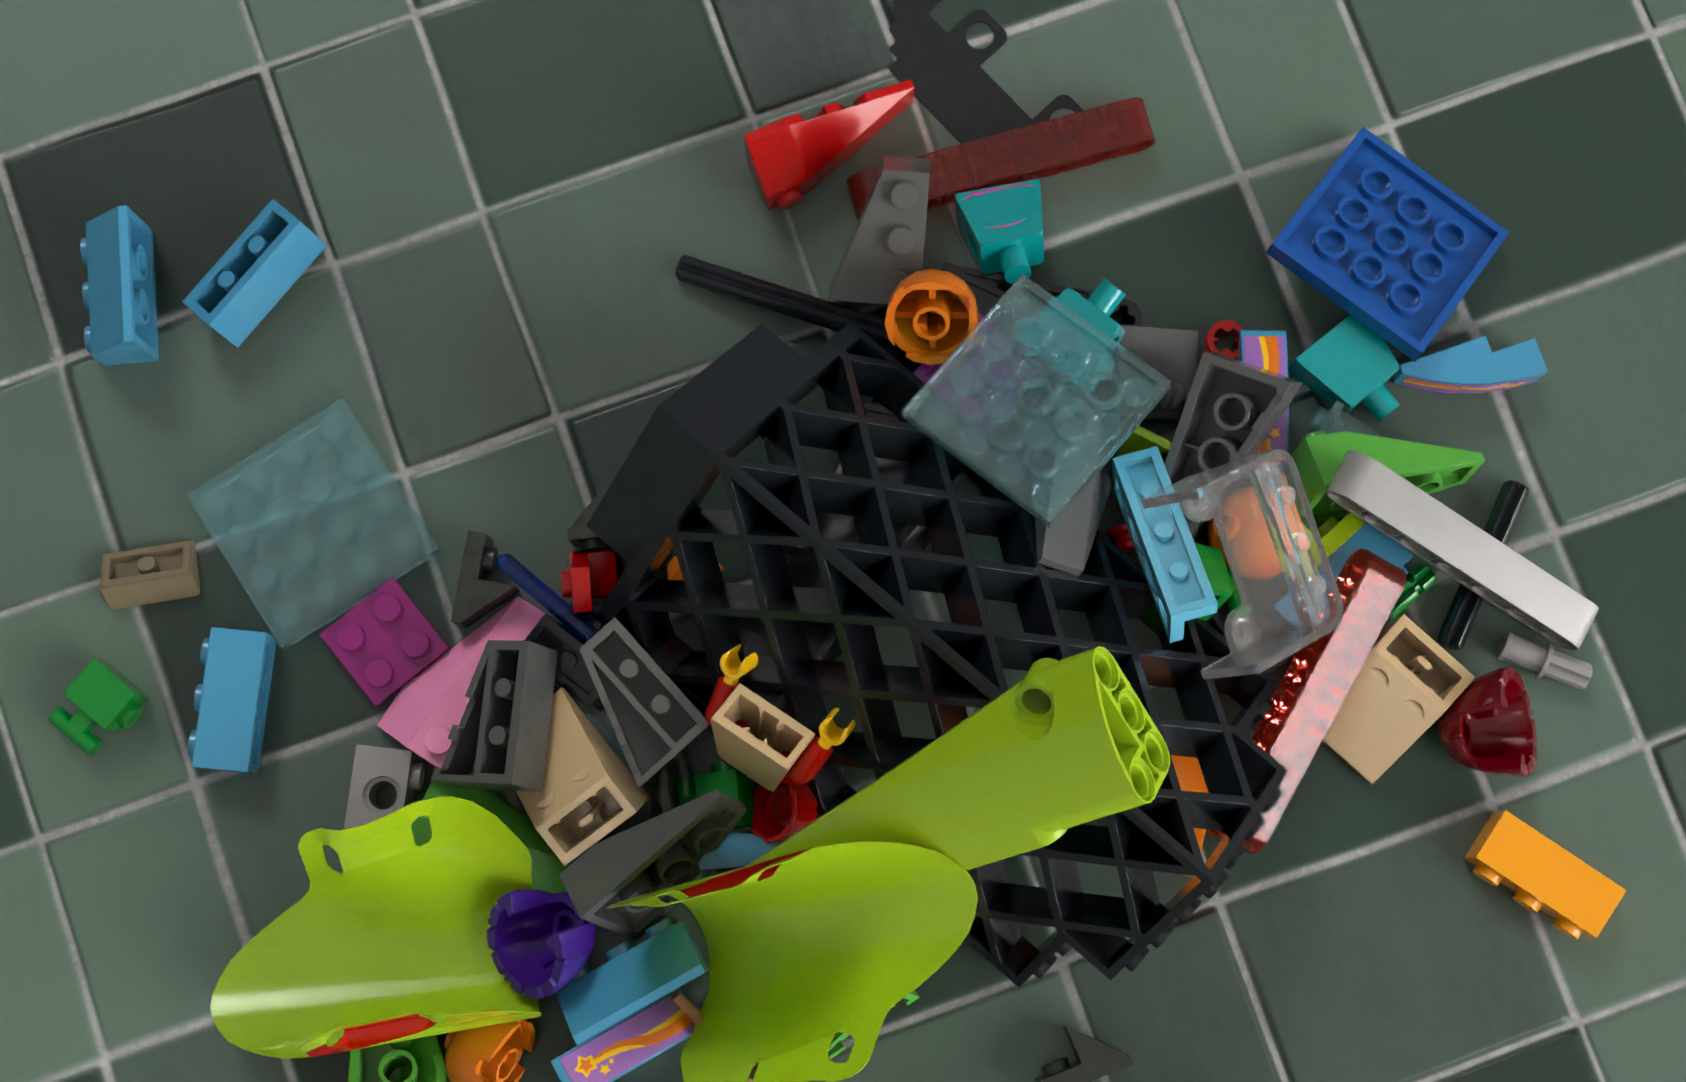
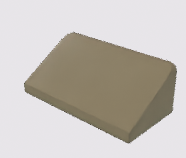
M189 540L102 554L100 591L110 609H121L200 595V580L194 541Z

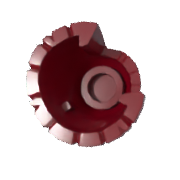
M1512 667L1500 668L1473 680L1440 716L1438 724L1440 743L1448 755L1458 763L1481 772L1502 776L1523 777L1533 773V769H1535L1534 763L1537 760V747L1533 744L1537 742L1535 722L1530 718L1533 712L1529 710L1530 700L1527 691L1524 690V683L1519 674L1515 672V669Z

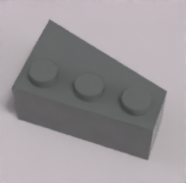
M884 156L863 205L860 217L847 243L844 255L831 281L828 300L888 305L891 294L901 280L916 271H922L930 159Z

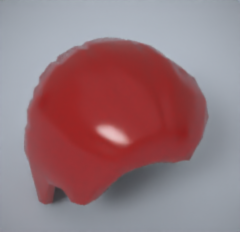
M781 782L774 792L767 790L759 784L753 790L754 811L751 832L762 838L767 844L778 845L816 820L817 800L807 784L786 785Z

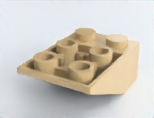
M1403 614L1391 620L1301 722L1372 785L1453 704L1476 677Z
M561 687L553 694L542 792H516L537 832L563 865L566 866L634 815L648 800L649 796L642 787L638 788L633 775L565 688Z

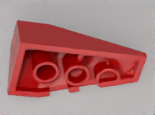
M911 79L864 93L854 101V106L845 108L844 105H838L837 102L824 105L821 109L822 112L812 119L803 121L800 113L743 135L747 164L767 209L770 210L778 206L779 209L783 210L799 204L804 199L803 195L811 192L913 103L915 87Z

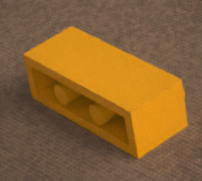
M1506 810L1492 813L1464 859L1475 865L1472 872L1477 877L1495 887L1502 883L1515 892L1512 897L1515 902L1533 913H1538L1541 909L1555 919L1552 924L1554 928L1574 940H1578L1580 936L1597 938L1627 891Z

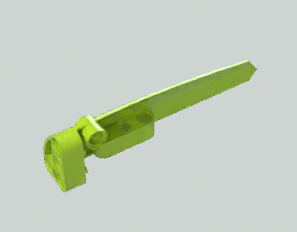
M1098 646L1059 661L1051 658L1039 659L1032 664L1024 679L889 772L745 866L813 847L857 841H880L917 845L937 851L954 860L967 871L1047 846L1059 839L1068 828L1151 803L1155 799L1169 771V750L1164 738L1109 650Z

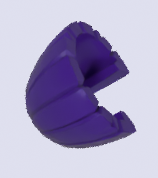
M515 890L502 895L497 900L498 904H495L490 912L492 918L488 919V924L491 927L487 929V940L489 948L494 950L491 954L494 964L501 975H506L504 980L511 981V988L517 993H524V997L530 999L550 996L572 981L586 964L594 947L596 924L579 917L568 892L553 894L539 890Z

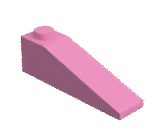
M517 596L404 685L377 726L436 767L442 768L452 743L448 736L453 724L459 726L470 699L465 695L487 641H524L545 613Z

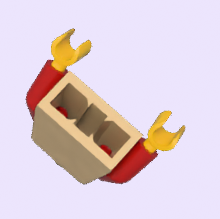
M741 644L735 646L720 658V667L725 676L718 678L705 713L706 722L714 734L718 755L745 774L749 779L772 792L775 791L781 782L786 785L810 782L833 753L832 745H841L853 731L856 725L855 720L853 719L845 729L838 727L833 717L840 708H834L819 726L821 737H814V732L738 683L740 677L757 666L758 656L753 652L741 662L738 656Z

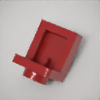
M613 549L568 552L569 570H561L563 598H572L574 613L592 611L591 597L607 596L615 586L617 578Z

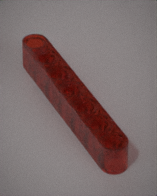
M1137 97L988 136L913 158L930 159L928 210L954 203L955 194L1050 177L1143 151L1154 145L1156 141L1143 99ZM880 166L858 172L846 180L857 221Z
M1367 549L1355 551L1345 563L1272 699L1273 706L1261 719L1251 738L1284 766L1288 773L1278 786L1284 792L1279 801L1266 814L1260 813L1266 819L1262 827L1249 841L1246 842L1244 839L1242 841L1248 847L1245 852L1249 854L1258 853L1268 842L1406 583L1405 571ZM1209 829L1210 834L1220 840L1225 835L1221 830Z

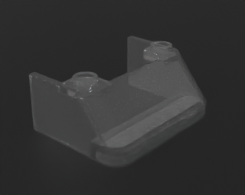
M1275 449L1260 452L1190 475L1141 500L1144 509L1179 502L1184 515L1193 522L1214 519L1243 605L1232 610L1225 621V637L1231 653L1202 669L1203 679L1260 674L1335 630L1340 625L1343 618L1342 598L1296 463L1287 451Z

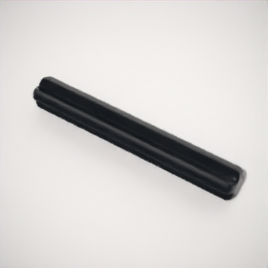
M1508 480L1502 485L1483 531L1507 545L1528 496L1529 488L1517 481ZM1460 584L1437 638L1438 643L1448 649L1456 651L1462 649L1484 598Z

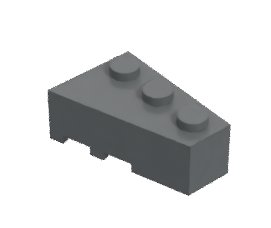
M614 617L581 646L579 650L636 784L640 788L709 725L705 717Z
M487 641L465 695L470 698L459 726L453 724L448 739L452 740L442 768H435L430 781L462 789L542 792L558 651L531 641Z

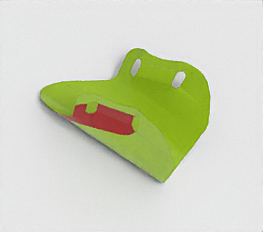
M438 796L416 801L379 819L348 829L331 830L319 828L306 832L300 838L298 850L310 880L308 892L301 900L262 929L230 960L213 991L210 1005L212 1020L218 1031L229 1043L248 1052L282 1059L315 1057L540 1017L542 1013L539 1012L538 999H530L524 997V993H517L511 988V981L504 980L506 975H501L498 972L491 956L494 950L489 948L487 940V929L491 927L488 924V919L492 918L490 912L493 906L498 904L497 900L502 895L515 890H533L532 857L523 842L495 814L473 801L453 796ZM427 816L430 821L432 837L429 842L422 846H417L414 842L411 826L418 817ZM323 845H328L337 852L343 870L342 873L333 870L327 864ZM490 1009H498V1010H501V1011H485V1012H480V1011H483V1010H490Z
M857 841L813 847L611 904L606 908L611 909L628 905L663 907L682 902L690 909L701 926L709 954V987L701 1008L703 1023L695 1024L693 1033L682 1051L680 1061L683 1082H747L751 1070L757 1063L758 1068L752 1082H808L813 1080L836 1082L850 1078L864 1068L870 1060L888 1011L926 981L959 948L971 929L976 914L978 895L976 885L970 874L954 860L937 851L917 845L896 842ZM668 895L678 901L665 903L658 896ZM837 1032L849 1034L854 1038V1045L850 1056L844 1063H835L828 1057L830 1045Z

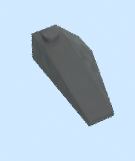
M1058 384L1030 417L1037 563L1079 576L1084 571L1113 485L1112 458L1115 457L1114 439L1098 398Z
M716 789L592 845L588 850L576 857L574 862L559 874L579 917L634 941L638 940L645 934L646 929L655 925L666 916L676 903L663 907L631 905L611 909L606 907L636 896L680 885L684 881H694L701 872L697 863L705 853H710L720 847L746 813L747 809L742 802ZM668 895L658 896L665 903L678 901Z

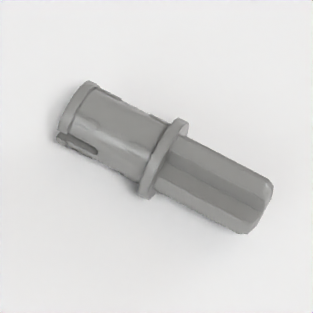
M1507 631L1498 647L1497 659L1505 660L1531 670L1536 678L1540 679L1543 676H1547L1578 689H1585L1591 680L1593 673L1591 664L1554 650V645L1551 643L1543 646Z

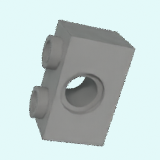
M356 744L344 829L369 823L413 803L415 790L421 791L425 777V763L419 762L420 756L408 750ZM391 783L397 791V799L390 808L382 809L377 804L376 793L382 785Z

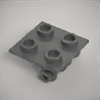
M1121 325L1125 330V334L1118 346L1116 417L1179 421L1197 372L1198 331Z

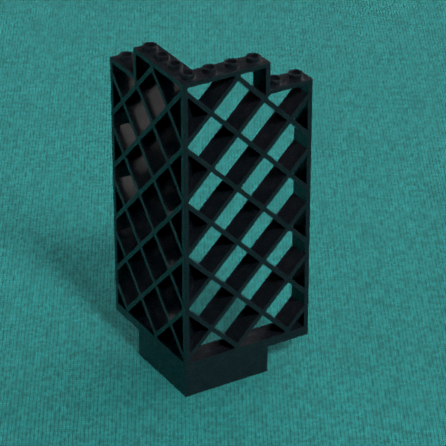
M852 321L805 360L767 327L760 324L658 405L586 525L628 562L627 567L594 618L605 626L616 617L689 701L704 714L706 713L718 678L725 676L720 667L722 655L741 644L738 652L740 661L742 662L749 656V654H744L734 616L763 618L773 656L757 655V666L740 677L738 683L755 694V689L783 691L790 717L814 732V737H821L819 726L828 715L823 695L854 697L863 733L851 732L841 745H832L834 751L817 775L810 782L806 783L817 800L816 811L821 816L857 793L846 783L842 766L873 769L877 780L935 740L903 737L893 700L927 703L937 739L968 718L966 707L982 708L1008 690L1003 668L1029 671L1032 664L1039 659L1051 658L1059 661L1098 646L1109 650L1164 738L1169 754L1198 758L1209 793L1181 791L1170 756L1169 771L1155 799L1151 803L1107 816L1108 827L1085 824L1068 828L1053 843L1019 854L1039 857L1046 888L1009 883L1003 860L970 869L972 880L976 885L978 901L971 929L964 940L1018 987L1025 983L1032 975L1038 979L1042 978L1057 960L1054 953L1058 952L1063 957L1071 948H1074L1109 980H1112L1124 967L1132 972L1149 953L1150 949L1147 946L1150 943L1155 948H1158L1168 938L1175 928V925L1172 923L1175 919L1182 924L1185 923L1200 906L1202 901L1199 897L1202 894L1210 899L1218 892L1229 877L1223 872V869L1229 870L1248 848L1242 843L1243 839L1246 842L1249 841L1266 821L1260 813L1266 814L1284 793L1278 786L1288 773V770L1250 738L1256 731L1251 722L1256 725L1271 709L1274 703L1268 697L1279 682L1205 620L1195 618L1185 621L1184 639L1170 643L1142 567L1098 529L1084 571L1079 576L1063 571L1045 569L1043 564L1037 563L1033 474ZM820 386L823 389L827 409L797 405L816 387ZM860 395L880 399L897 414L899 421L865 416ZM759 436L764 439L769 463L734 458ZM800 445L838 451L843 475L805 469ZM875 457L910 463L916 486L881 481ZM948 469L966 472L984 488L986 497L954 492ZM722 473L732 510L702 509L699 505L719 474ZM815 511L853 516L860 543L823 538L820 535ZM892 522L927 527L933 553L899 549ZM966 533L998 537L1005 563L973 559ZM713 542L742 544L753 584L724 583ZM782 545L811 546L814 548L824 588L792 586ZM673 546L684 581L657 579L654 576ZM908 589L944 594L952 623L917 619ZM984 599L1016 603L1024 632L991 628ZM1057 609L1086 612L1094 641L1065 638ZM668 612L694 614L704 651L692 650L674 634ZM1127 618L1139 619L1157 634L1163 650L1136 647ZM802 621L834 623L844 662L812 659ZM873 625L907 628L910 633L918 667L883 665ZM1149 685L1175 688L1185 720L1158 717ZM1218 693L1229 695L1242 706V709L1230 725H1228ZM1193 828L1221 830L1225 834L1205 864ZM1076 862L1117 866L1124 898L1083 893ZM1153 871L1195 876L1165 906L1159 902ZM1019 923L1056 927V930L1036 948L1022 936Z

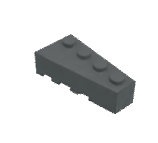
M1203 352L1164 464L1194 542H1198L1207 530V523L1214 509L1226 494L1232 492L1303 382L1220 353Z

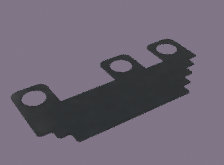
M895 0V3L889 7V12L896 18V22L890 26V32L896 37L897 42L890 47V51L896 56L897 60L890 66L889 70L901 82L911 79L915 87L914 96L990 174H995L999 169L1005 167L1011 174H1017L1021 169H1026L1032 177H1037L1090 129V116L1068 95L1057 96L1039 114L1031 119L980 67L1007 40L1006 31L985 10H974L953 30L947 33L928 14L941 0ZM984 22L993 29L994 39L991 45L984 49H976L968 44L965 34L971 24ZM1066 107L1076 113L1078 126L1073 133L1060 135L1051 128L1050 116L1058 108Z

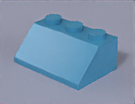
M127 205L117 206L86 222V238H82L80 242L82 261L87 265L88 282H84L82 285L83 302L85 307L89 309L90 326H86L84 329L85 347L88 353H91V356L104 366L159 361L153 230Z
M670 917L651 926L645 930L649 939L633 948L628 940L603 954L607 963L593 971H590L588 965L585 964L572 981L555 992L572 1037L577 1045L710 970L684 920L673 925Z

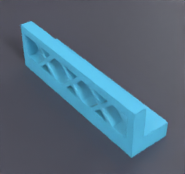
M1158 446L1112 458V487L1169 642L1172 643L1184 639L1185 621L1217 613L1218 603Z

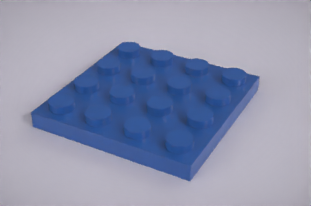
M1362 127L1273 241L1266 253L1416 362L1510 232Z

